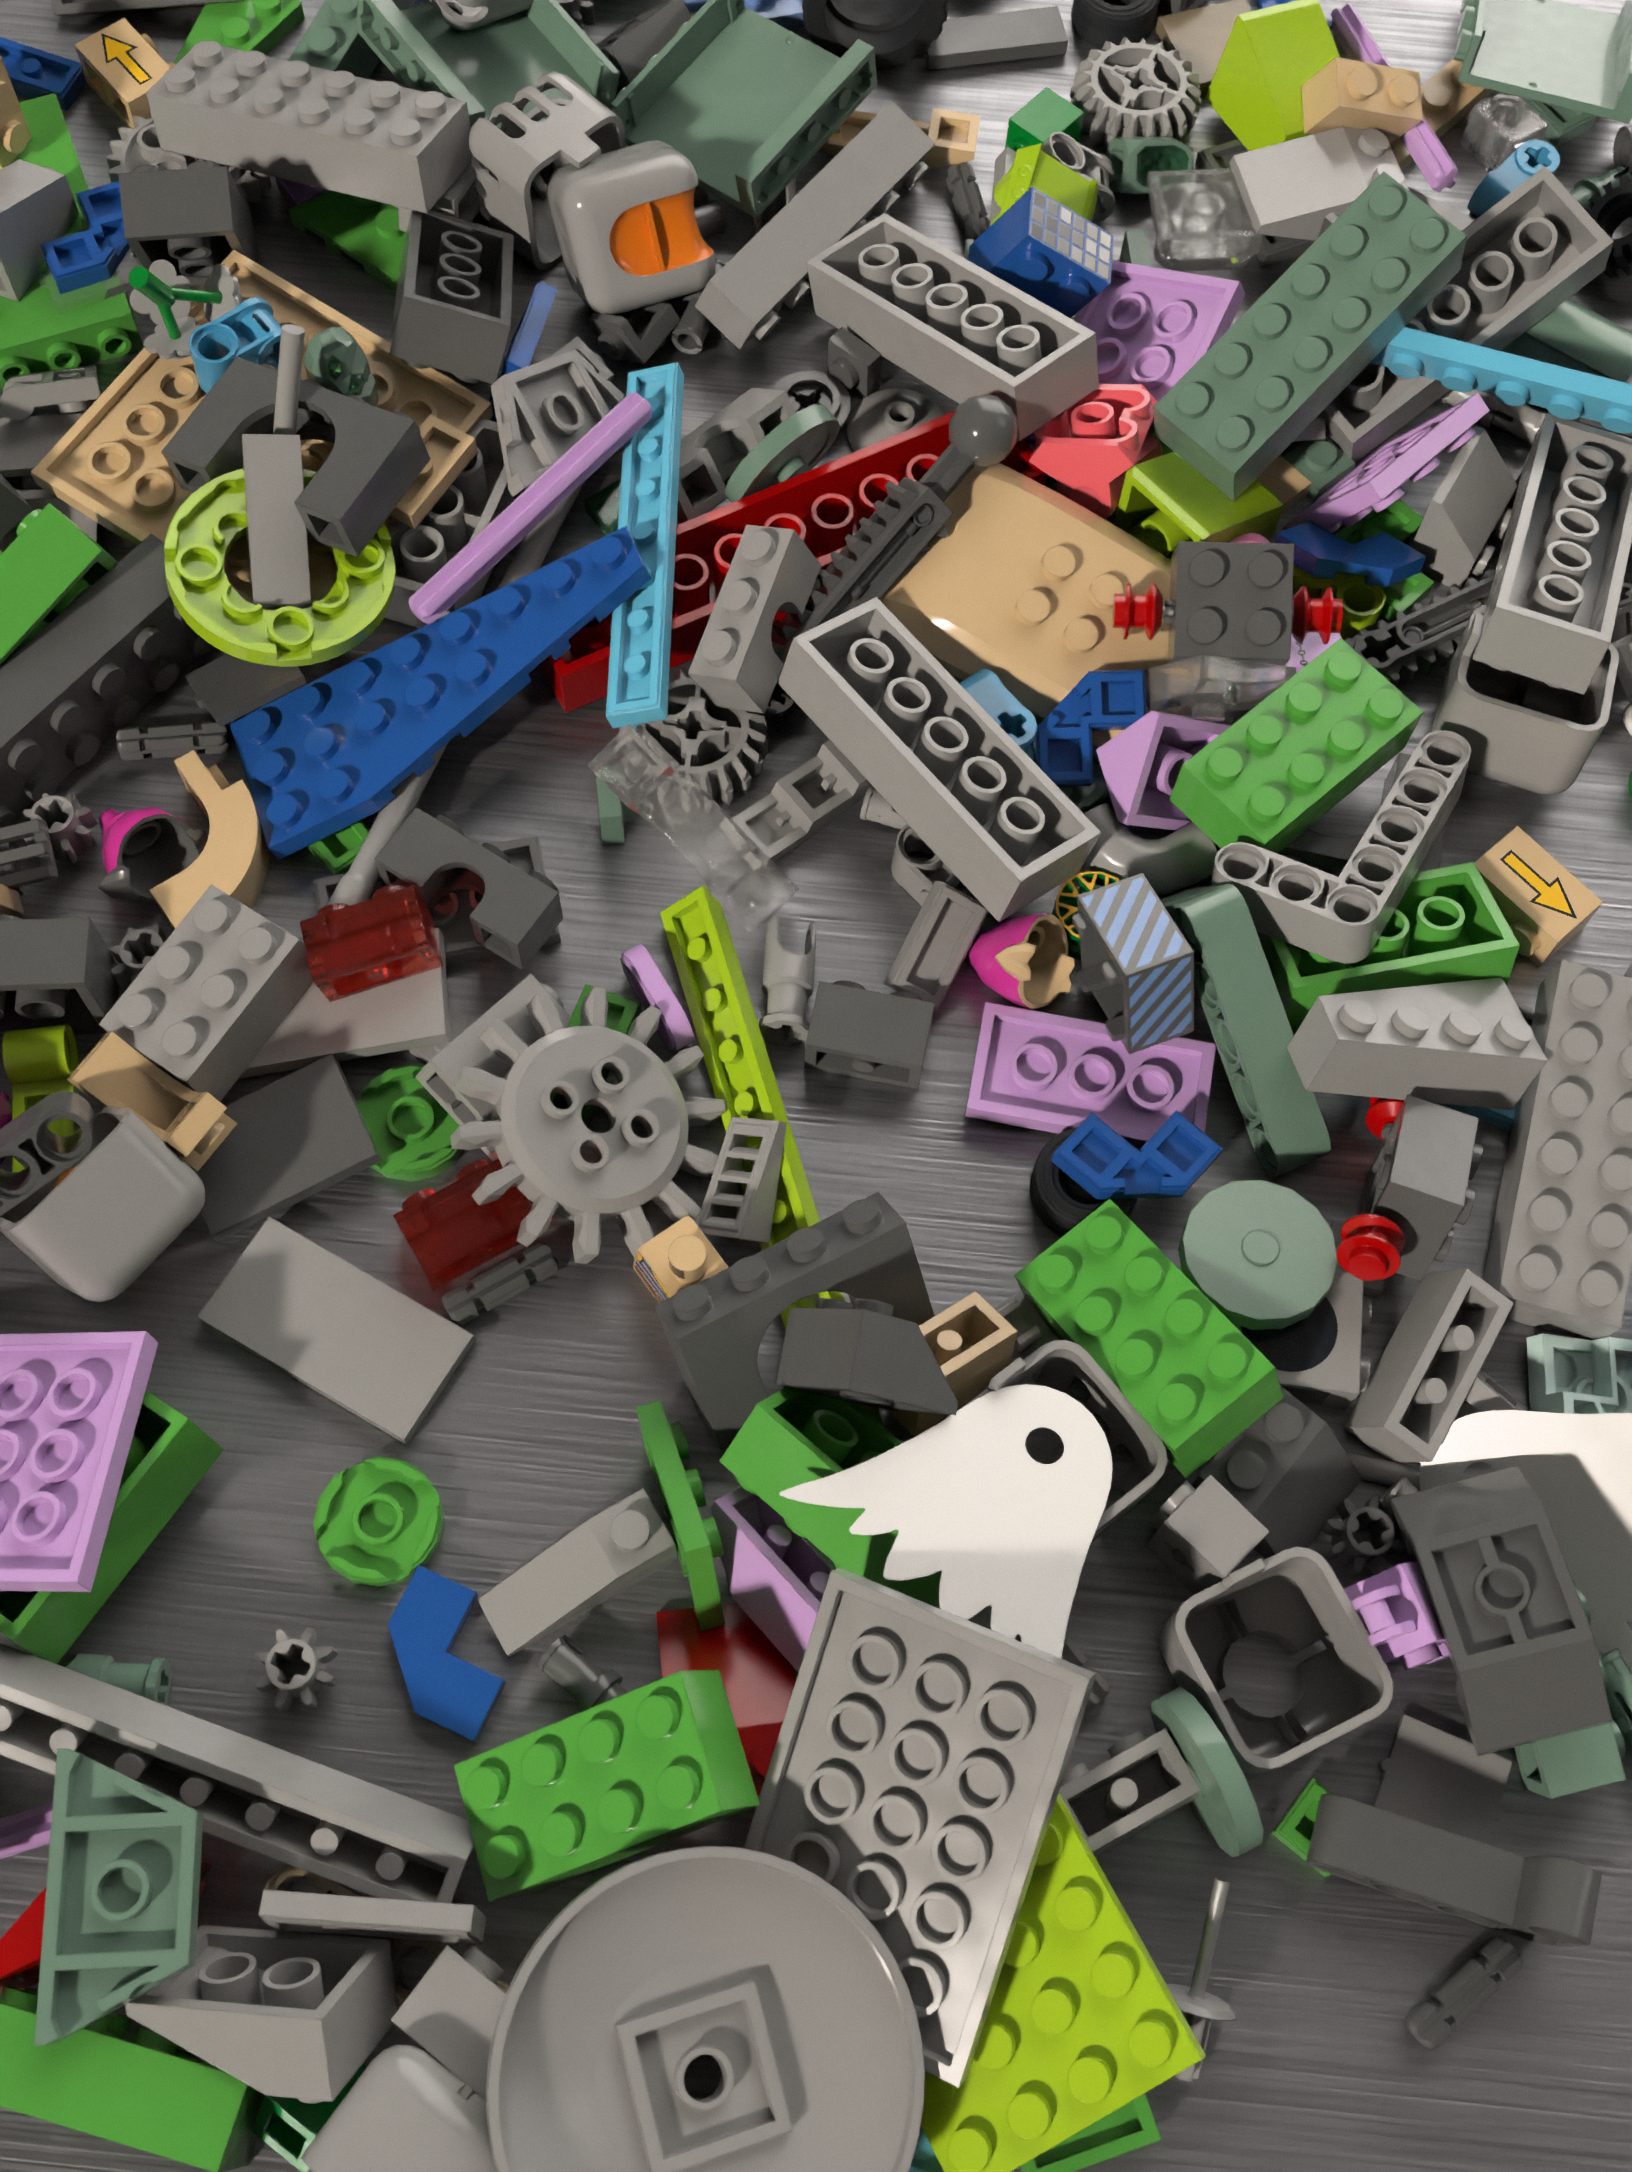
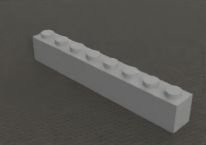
M0 1643V1755L55 1775L57 1749L69 1748L204 1813L203 1832L377 1898L452 1903L474 1848L467 1819Z

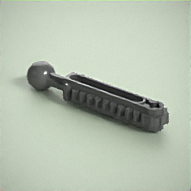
M986 394L969 397L957 406L949 421V441L951 444L918 482L904 477L898 485L887 482L885 488L888 497L883 502L877 500L874 503L876 511L869 519L862 517L859 521L861 525L859 531L854 536L848 534L845 537L847 545L840 553L833 551L830 555L832 562L825 570L820 568L817 576L818 579L815 581L803 615L788 613L782 621L774 620L773 626L775 629L771 632L773 650L782 661L783 666L794 637L875 597L880 599L900 574L914 564L913 559L920 551L927 553L930 550L928 542L934 535L945 539L948 533L944 523L953 514L944 504L945 500L974 466L984 467L998 464L1010 455L1017 442L1018 421L1012 408L997 396ZM780 675L765 714L759 713L758 715L765 717L777 715L782 717L785 715V710L793 703L796 704L778 684Z
M1632 543L1626 571L1632 572ZM1489 569L1485 571L1481 581L1478 582L1474 578H1470L1462 590L1453 586L1449 589L1445 598H1441L1436 594L1431 597L1428 606L1424 607L1417 603L1413 606L1409 615H1405L1401 611L1397 612L1392 623L1388 624L1384 620H1380L1377 622L1374 631H1368L1363 628L1352 639L1347 637L1345 642L1395 687L1399 680L1409 684L1413 681L1418 671L1426 676L1430 674L1435 663L1442 667L1449 664L1474 610L1482 605H1487L1495 572Z

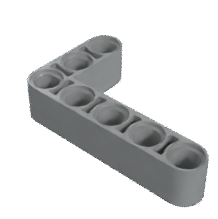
M1446 730L1431 732L1420 740L1339 877L1256 845L1238 842L1226 845L1217 852L1214 860L1211 886L1228 883L1234 885L1244 897L1258 932L1335 962L1349 964L1365 959L1372 951L1461 796L1472 751L1469 742L1463 736Z

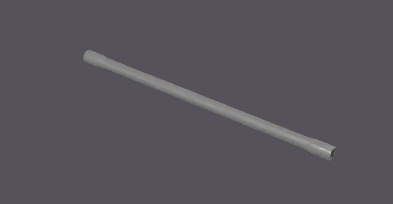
M584 482L525 536L498 589L540 568ZM448 743L431 756L435 764L420 777L413 772L391 791L395 798L380 810L349 871L340 879L319 919L321 925L328 931L342 937H350L372 897L373 886L380 875L374 858L413 812Z

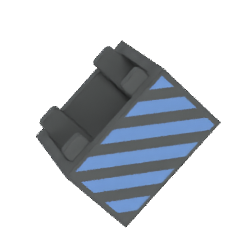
M1140 873L1078 895V913L1073 915V925L1080 935L1082 971L1077 973V982L1084 992L1092 991L1109 1019L1105 1022V1027L1111 1040H1121L1128 1053L1132 1054L1193 1032L1194 952L1145 875Z

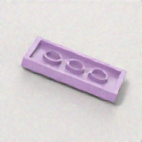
M985 1002L965 1117L1060 1134L1066 1130L1079 1127L1093 1112L1131 1145L1141 1149L1177 1110L1205 1133L1216 1044L1176 1037L1129 1054L1121 1040H1111L1106 1031L1105 1023Z

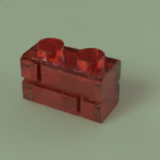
M401 885L386 886L377 890L372 899L350 906L344 903L330 904L321 908L317 912L316 917L300 922L304 945L308 952L306 954L311 977L329 1002L442 967L443 965L430 911L414 885L406 888Z
M484 1159L470 1163L458 1172L456 1182L437 1192L432 1188H427L412 1194L402 1203L401 1207L403 1210L393 1215L403 1239L433 1291L521 1244L516 1241L520 1224L529 1214L532 1206L526 1196L516 1186L508 1189L498 1200L478 1205L472 1197L474 1191L488 1174L503 1168L499 1159L490 1164Z

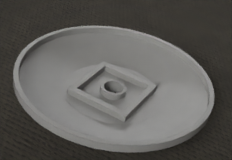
M704 1846L682 1848L651 1855L635 1861L598 1880L575 1897L554 1917L530 1948L505 1995L494 2028L488 2057L486 2081L487 2125L497 2172H908L919 2137L924 2104L925 2070L922 2039L916 2010L898 1964L878 1931L848 1898L816 1874L782 1858L736 1847ZM700 2055H711L720 2067V2083L715 2092L709 2097L693 2099L687 2093L684 2086L685 2070L694 2058Z

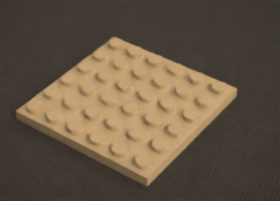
M233 250L221 263L228 267L230 276H235L238 279L242 293V302L253 297H261L270 304L273 309V317L281 327L286 324H293L305 330L301 380L308 379L304 359L307 345L313 336L330 327H342L354 337L368 360L370 371L376 381L379 400L376 407L392 413L394 411L402 412L412 418L419 427L432 414L466 434L482 418L490 420L493 416L492 406L489 401L432 367L425 369L414 368L403 363L400 358L390 356V342L236 250ZM205 281L197 290H204ZM190 301L191 311L188 316L194 317L198 325L210 323L204 314V303ZM144 347L31 471L36 484L134 546H138L151 533L165 543L166 534L175 513L192 493L182 489L161 451L207 395L198 383L191 355L183 359L164 360L159 357L158 353H150ZM334 358L328 365L330 376L341 371V363ZM353 389L348 391L349 395L357 392ZM316 439L300 440L302 468L318 472L321 465L329 457L334 444ZM389 515L384 524L388 528L390 524L397 526L400 521ZM307 532L311 603L313 604L316 600L320 601L328 595L337 580L338 567L331 550L323 543L313 540L310 533ZM247 533L237 539L227 553L224 570L231 587L244 600L253 604ZM263 608V609L275 611V610H277V609H279V608Z

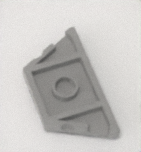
M575 349L502 375L491 385L507 484L512 497L522 494L620 403L624 397V394L610 381L600 377L595 371L594 366ZM623 445L614 454L623 451Z

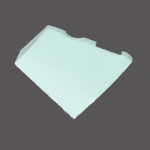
M1544 1333L1526 1337L1530 1411L1571 1414L1632 1412V1340L1616 1337L1585 1340Z

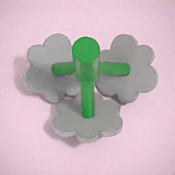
M163 259L154 261L149 271L142 266H137L129 274V283L135 288L130 294L132 308L140 314H149L150 319L157 324L154 329L155 333L145 339L144 346L148 352L158 353L159 357L164 360L183 359L191 355L189 338L192 332L202 325H198L194 317L188 316L191 311L190 301L204 303V314L209 322L232 311L242 303V293L238 279L235 276H230V271L224 264H216L214 266L211 278L205 280L204 290L191 289L190 281L185 276L177 275L175 267L169 261Z

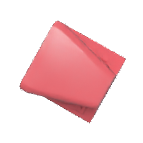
M1099 384L1098 389L1034 431L1036 446L1029 462L1057 481L1059 494L1103 519L1108 518L1119 505L1126 471L1134 465L1162 455L1160 442L1147 435L1154 418L1153 406L1157 401L1143 385Z

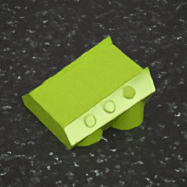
M1042 143L1017 149L1013 166L994 186L993 196L1001 211L991 221V225L1032 186L1092 222L1097 202L1098 179L1089 181L1042 151Z

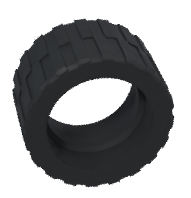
M802 0L803 21L805 28L809 31V37L815 45L841 58L859 39L874 47L876 67L888 68L901 62L906 63L931 47V43L939 37L943 30V23L947 20L948 0Z

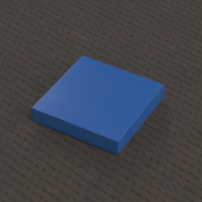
M543 281L540 284H536L511 340L497 380L502 375L530 365L556 296L557 288ZM491 393L490 398H489V402L491 403V406H492L493 416L491 417L490 420H491V421H494V422H497V420H496V415H495V409H494V403H493V397H492V393Z

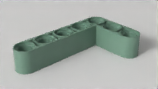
M1228 883L1187 889L1160 899L1194 952V985L1260 1164L1270 1176L1277 1177L1330 1154L1331 1140L1315 1093L1305 1090L1287 1050V1046L1294 1035L1244 897L1234 885Z

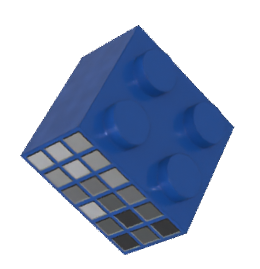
M1032 186L969 246L968 261L1071 318L1111 284L1114 235Z

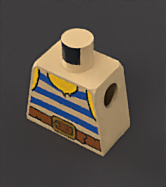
M689 1215L683 1217L639 1247L633 1262V1269L658 1303L674 1296L685 1287L696 1285L729 1268Z

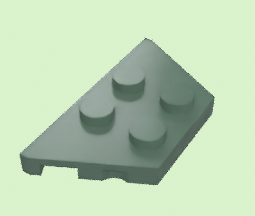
M69 1748L57 1749L34 2046L55 2045L195 1966L204 1813Z

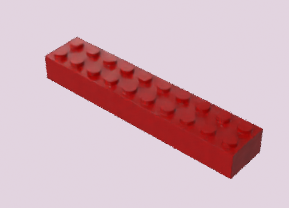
M955 411L677 525L670 669L694 659L746 524L794 529L817 559L821 569L825 570L832 562L830 555L833 551L840 553L847 545L845 537L848 534L854 536L861 528L859 521L862 517L869 519L876 511L874 503L877 500L883 502L888 497L885 488L888 481L898 485L904 477L918 482L951 444L949 441V421ZM1025 438L1021 441L1017 440L1010 455L999 463L1045 486L1047 474L1029 462L1033 453L1032 448ZM776 612L774 620L782 621L788 613ZM612 613L601 622L597 619H594L592 622L589 621L568 639L571 648L557 660L548 656L539 664L541 671L565 713L607 696Z

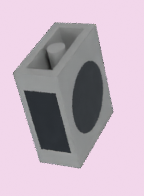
M1335 1271L1330 1290L1309 1317L1283 1329L1251 1330L1233 1324L1275 1366L1280 1385L1304 1405L1345 1410L1360 1392H1365L1367 1389L1370 1375V1360L1368 1355H1361L1362 1333H1367L1370 1326L1372 1301L1370 1297L1363 1296L1364 1280L1358 1279L1350 1273Z

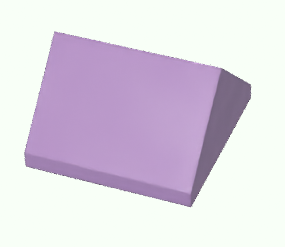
M1150 711L1096 749L1118 822L1125 825L1176 831L1192 822L1169 800L1179 772L1186 761L1228 729L1231 724Z

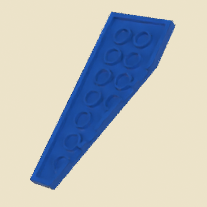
M627 526L437 619L432 624L425 625L230 722L268 849L278 860L380 811L395 798L391 791L413 772L420 777L433 766L435 761L431 756L452 738L460 734L464 738L530 683L532 680L528 674L548 656L557 660L571 648L568 639L589 621L592 622L594 619H597L601 622L651 579L650 574Z

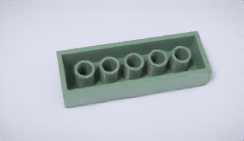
M1383 171L1153 406L1155 436L1232 501H1235L1461 270L1467 235Z

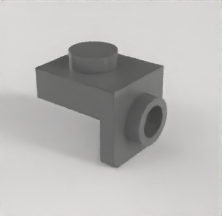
M660 302L628 311L623 317L594 312L588 319V323L598 337V346L607 356L617 361L626 360L645 364L651 355L665 344L667 336L680 321L671 304Z

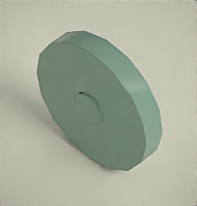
M813 404L783 421L766 435L740 462L728 480L724 492L727 499L732 503L812 470L834 443L840 429L838 420L824 404Z
M1265 1180L1232 1181L1208 1192L1189 1213L1178 1247L1182 1273L1232 1324L1251 1330L1283 1329L1309 1317L1330 1290L1338 1262L1333 1231L1317 1207L1294 1190Z
M1181 1687L1152 1701L1151 1717L1156 1733L1163 1729L1167 1730L1200 1788V1792L1189 1805L1209 1835L1231 1857L1240 1856L1262 1844L1263 1826L1257 1804L1228 1743L1209 1714L1192 1694Z

